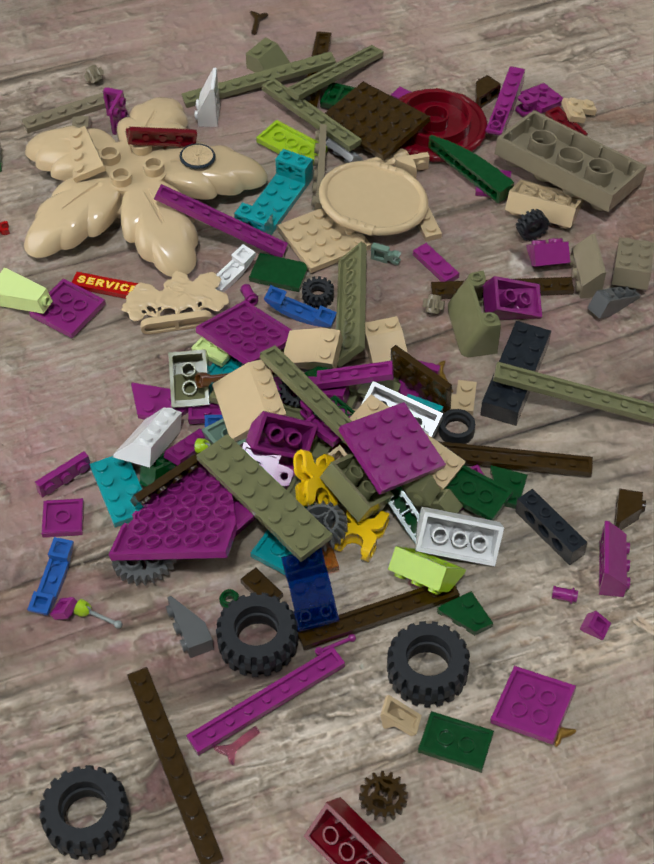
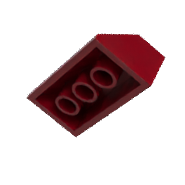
M341 797L325 803L303 836L330 864L405 863V860Z

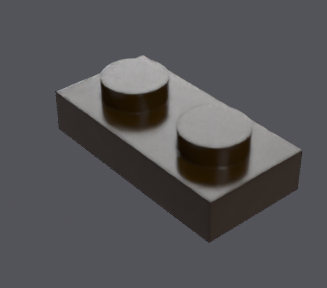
M257 567L240 579L241 584L250 593L256 592L257 595L268 593L269 597L275 595L280 599L283 598V592Z

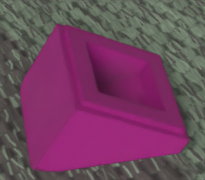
M593 611L586 615L580 630L600 640H604L611 622L599 612Z

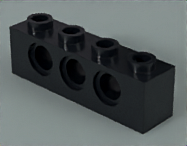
M531 489L517 499L515 512L569 566L585 555L588 542L535 490Z

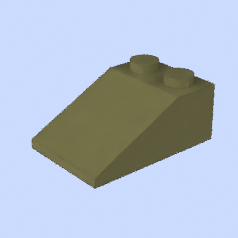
M206 349L168 352L171 407L184 408L210 405V385L205 388H198L195 382L197 373L206 372L209 374V358Z

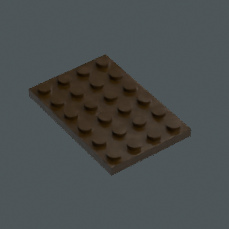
M364 81L325 112L327 116L361 138L359 147L384 161L431 121L430 116Z

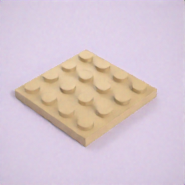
M323 208L277 225L278 232L299 259L308 266L310 273L338 263L339 259L361 241L367 245L366 251L371 250L370 242L362 233L340 226Z

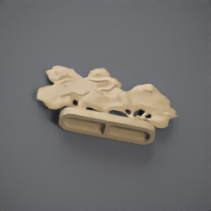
M175 271L172 279L167 280L163 284L164 289L162 291H158L150 284L138 283L133 291L129 292L126 296V303L122 305L121 310L128 312L129 319L133 321H139L145 315L152 316L141 321V331L144 334H157L196 328L197 325L212 318L211 312L202 310L203 308L220 311L224 305L229 303L227 293L216 290L222 279L214 272L200 274L192 282L187 274ZM152 306L156 313L154 311L150 312L147 307ZM188 307L194 310L193 312L180 313ZM172 308L175 310V314L160 316L164 309Z

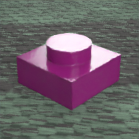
M74 597L60 598L50 615L55 620L67 619L74 613V608L78 601Z

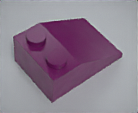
M493 276L483 285L485 313H495L499 320L542 318L539 284Z

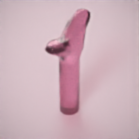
M254 726L233 743L214 746V750L227 756L229 763L234 765L236 751L257 736L260 731Z

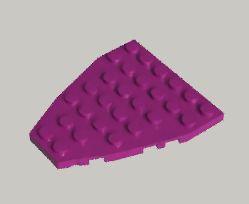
M199 462L197 464L198 468L192 473H184L180 481L175 484L171 482L166 485L167 489L159 495L155 493L150 496L152 499L144 504L140 511H135L132 514L133 520L129 524L124 523L121 526L108 554L110 560L227 558L237 532L234 496Z

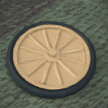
M196 143L184 147L179 157L180 161L189 168L204 169L214 163L216 155L209 146Z

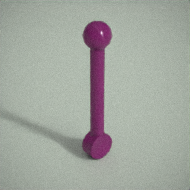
M350 634L348 638L326 647H317L315 654L319 656L332 647L335 648L349 641L354 642L356 636Z

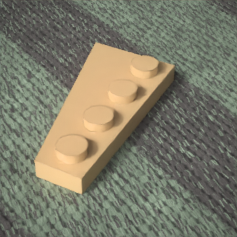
M83 126L71 131L72 172L75 182H80L106 171L107 169L98 154V150L87 128Z

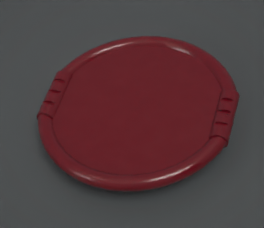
M432 88L413 91L398 98V100L430 116L431 120L399 148L406 150L409 155L428 152L429 162H445L428 148L430 135L448 140L471 152L475 151L486 137L488 123L485 113L476 102L465 94Z

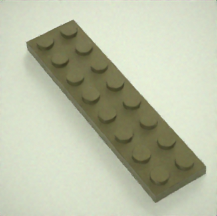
M362 241L338 261L336 330H340L343 337L337 364L339 367L349 362L354 356L365 349L367 245Z
M228 434L196 455L197 460L300 562L332 539V533Z

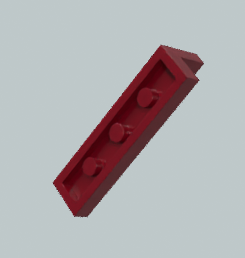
M129 126L125 130L128 145L186 147L190 144H196L198 134L197 129Z

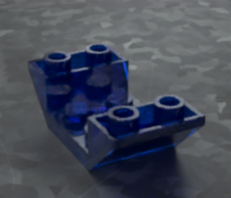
M320 547L302 562L293 554L281 557L293 602L298 632L340 621L322 548Z

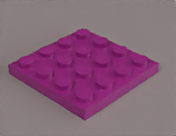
M244 300L197 325L195 332L241 363L246 364L261 360L260 352L276 345L280 350L285 348L289 331L292 329Z
M405 402L341 425L338 430L379 494L444 469L446 463Z

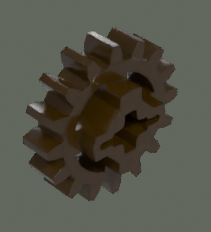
M381 771L380 776H377L374 772L372 773V779L365 778V785L360 786L362 793H359V800L362 801L361 808H367V816L373 813L374 820L382 816L383 822H386L387 816L394 820L395 813L400 815L403 813L402 807H407L405 799H408V792L405 791L406 784H400V776L394 779L393 772L385 776L384 771ZM374 787V792L368 796L370 790ZM397 796H399L398 801L395 805H393V800L397 799Z

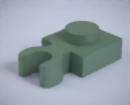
M373 242L371 246V259L386 264L390 261L394 265H399L401 261L399 258L401 255L400 251H390V247Z

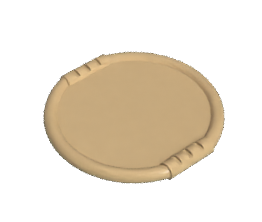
M376 160L355 161L340 165L328 172L319 186L320 203L325 212L342 227L370 236H388L406 232L417 226L424 219L428 211L427 193L415 177L404 169Z

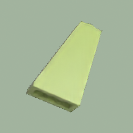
M7 268L0 272V306L44 314L53 302L45 287Z

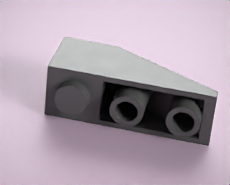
M627 286L597 290L587 308L599 319L606 318L638 300L641 295L636 292L635 288Z
M172 596L167 597L169 605L165 606L169 618H174L173 628L176 635H181L182 639L179 641L183 652L187 651L189 657L193 658L214 650L213 640L206 623Z

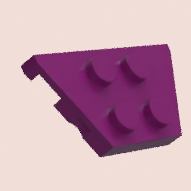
M131 383L138 419L145 420L164 407L172 408L170 389ZM188 407L173 408L176 411L182 412V416L188 413Z

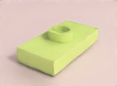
M201 337L191 347L192 350L206 349L209 361L220 367H223L232 357L204 337Z

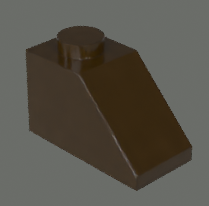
M489 75L476 81L475 102L482 108L499 96L501 83Z
M619 489L616 499L614 525L620 530L639 520L641 512H645L646 500H643V492Z

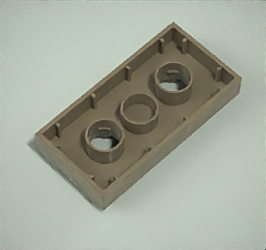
M534 110L497 138L494 153L505 159L508 165L521 167L533 173L537 180L550 182L560 187L566 195L578 196L589 202L592 208L607 212L642 183L647 168L646 165Z

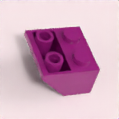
M563 238L548 239V242L546 240H533L531 244L526 245L532 266L570 263L569 241H563Z

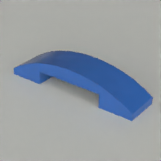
M270 285L264 301L271 307L299 322L319 327H331L337 312L321 305L319 309L287 297V291Z
M57 537L53 538L48 552L49 560L38 590L33 592L27 609L29 612L48 615L52 610L66 578L74 541Z

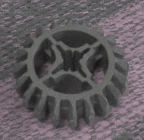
M324 501L321 504L315 502L313 506L308 505L307 510L332 533V539L316 552L318 553L320 549L326 552L329 547L334 549V544L341 545V539H345V533L348 532V521L344 511L340 510L338 505L334 506L332 502H329L327 505Z

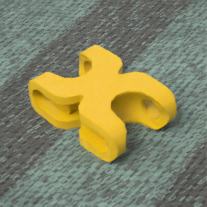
M301 449L295 453L293 459L294 473L301 480L295 486L296 500L302 506L308 507V505L313 504L315 497H317L318 504L324 501L326 505L329 502H332L334 506L337 505L338 498L320 478L329 464L335 461L332 455H321L317 458L315 464L310 451Z
M347 510L348 532L345 533V539H341V545L334 544V550L343 551L348 544H358L361 546V560L369 562L376 551L377 539L383 537L387 529L390 513L380 511L375 518H366L357 522Z

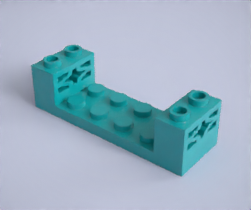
M282 149L275 159V176L252 206L241 203L234 213V218L269 235H273L277 225L281 224L313 180L312 158Z

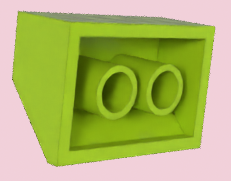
M395 546L388 570L395 572L394 576L401 579L409 578L411 583L416 586L423 587L425 585L429 587L428 591L435 594L449 592L466 572V569L431 554L418 552L415 548Z

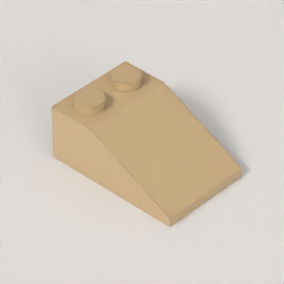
M397 316L365 323V349L370 363L391 361V348L395 345L407 352L403 331Z
M328 328L290 330L284 354L298 368L310 370L317 366L337 368L343 343L341 331Z

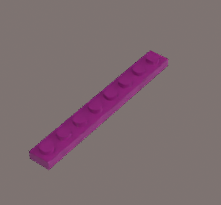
M163 184L160 185L154 197V200L274 256L283 257L288 245L287 242Z
M334 647L187 734V740L199 756L344 668L345 662Z

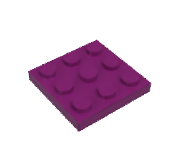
M62 279L49 292L53 302L45 313L30 311L29 314L35 320L73 339L106 303L105 299Z
M514 666L491 716V724L553 745L576 692V685Z

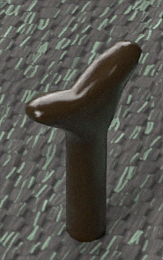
M250 11L254 18L251 30L252 35L257 34L260 21L268 17V13L259 14L255 11Z

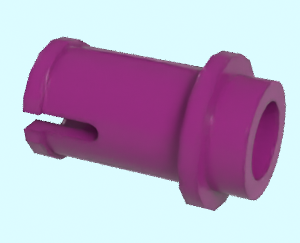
M249 284L242 285L240 291L245 300L252 305H256L258 303V295L253 292Z
M554 586L552 599L569 601L570 604L572 602L577 603L579 591L575 590V588L567 589Z

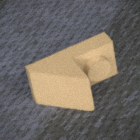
M428 152L395 158V167L406 170V172L416 178L417 171L429 169Z
M386 695L380 714L383 728L387 729L395 726L410 736L417 735L422 715L392 696Z

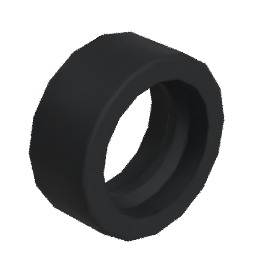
M462 409L446 411L439 426V436L444 442L469 443L475 433L476 424L474 417ZM458 421L467 425L468 430L463 433H453L447 430L446 425L450 422Z

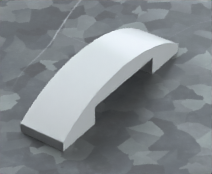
M242 244L231 255L232 260L216 274L222 279L216 290L225 292L249 267L256 256V252Z

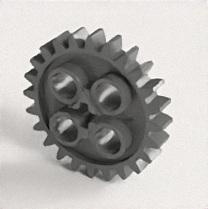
M177 559L145 560V570L143 560L112 561V566L116 575L120 576L122 581L127 579L128 584L135 581L136 586L143 581L146 586L149 580L154 584L155 578L163 580L162 574L169 575L168 569H174L173 563H177Z

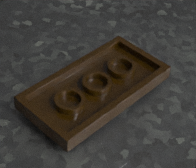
M397 345L391 348V361L393 362L394 378L401 380L408 388L419 393L422 398L443 406L444 412L451 409L452 384Z

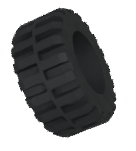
M256 592L250 593V596L246 597L241 595L238 597L239 600L229 602L228 608H223L221 617L217 620L216 636L219 653L222 654L223 661L226 664L229 663V667L232 670L237 671L239 669L242 675L247 676V673L252 674V677H258V674L269 676L272 671L277 673L282 670L283 664L287 666L290 663L291 657L296 653L298 630L293 610L289 609V605L285 601L280 602V598L275 595L269 597L268 593L257 595ZM253 624H265L277 632L271 641L258 646L248 645L238 638L239 633L244 628Z
M420 621L419 625L412 623L407 625V630L401 629L398 632V636L393 637L387 654L388 680L390 684H393L392 689L397 694L401 693L403 700L408 701L409 699L416 706L420 703L424 704V707L431 708V704H436V707L442 706L444 701H447V703L453 701L455 695L458 696L463 691V686L466 685L468 678L470 653L466 648L465 640L459 639L460 634L456 630L450 631L449 626L445 624L440 626L438 622L432 621V624ZM429 652L442 657L448 664V668L440 674L427 676L414 671L408 664V661L416 654Z
M86 765L85 769H80V766H76L69 773L65 770L60 773L61 777L58 780L54 778L50 782L51 788H46L43 793L45 800L40 801L39 808L41 813L39 817L43 830L53 848H57L59 853L64 856L69 853L70 858L76 860L79 859V856H83L84 860L92 859L91 855L95 854L101 857L105 855L103 851L106 849L111 851L116 847L115 842L117 840L119 842L122 841L125 836L123 830H128L130 824L128 818L131 817V810L124 786L121 781H117V777L112 772L107 774L106 769L98 767L95 770L93 765ZM96 797L106 803V810L103 816L91 826L75 828L65 823L64 818L67 810L79 799Z

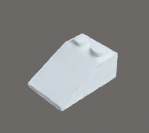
M217 68L212 69L200 92L199 99L196 100V109L198 110H195V120H198V127H218L220 99Z

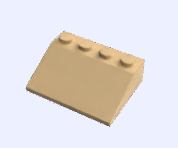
M520 179L509 191L505 210L509 211L512 215H525L526 211L531 212V209H539L545 214L550 224H558L560 228L568 229V227L571 228L584 200L578 196L566 195L560 189Z
M262 360L248 362L212 384L228 435L234 441L247 438L251 423L262 411L286 416V411L271 370Z

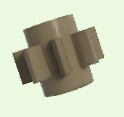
M92 65L85 69L84 77L87 82L90 81L92 84H96L103 80L101 76H103L104 72L101 67L98 68L96 65Z
M429 294L428 299H423L422 307H426V312L439 314V310H444L445 301H441L442 296Z

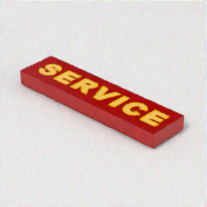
M76 272L71 282L89 292L124 299L138 284L82 272Z

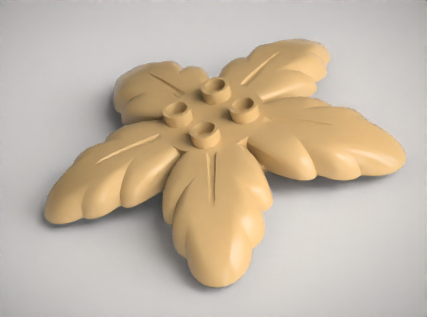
M166 97L153 98L134 106L130 116L119 121L117 125V143L111 135L101 129H87L107 170L76 183L73 179L70 132L78 127L65 126L48 130L34 136L27 143L25 149L27 158L35 161L38 169L50 171L52 178L64 182L53 191L52 197L40 204L35 220L25 237L24 248L27 254L32 257H47L60 250H68L78 246L88 236H99L116 218L121 219L124 239L130 243H135L137 251L143 259L153 262L156 268L167 276L172 277L175 271L189 274L194 269L197 261L195 247L198 245L199 238L193 224L196 219L154 200L160 185L163 184L190 198L213 199L217 194L237 195L243 190L261 187L266 183L268 176L264 168L257 161L223 145L209 146L214 150L216 157L214 163L204 169H192L180 161V152L184 147L128 145L125 130L129 126L186 129L188 119L182 105L177 100Z

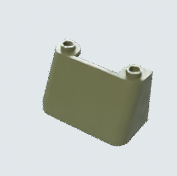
M484 271L470 273L448 303V314L459 351L464 357H477L498 353L501 330L499 317L492 312L482 313L480 308L483 306L482 291L483 285L486 282Z

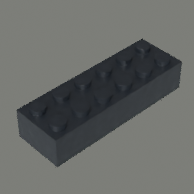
M516 321L499 362L538 372L549 346L551 330ZM493 374L482 400L480 415L517 426L530 391L493 381Z

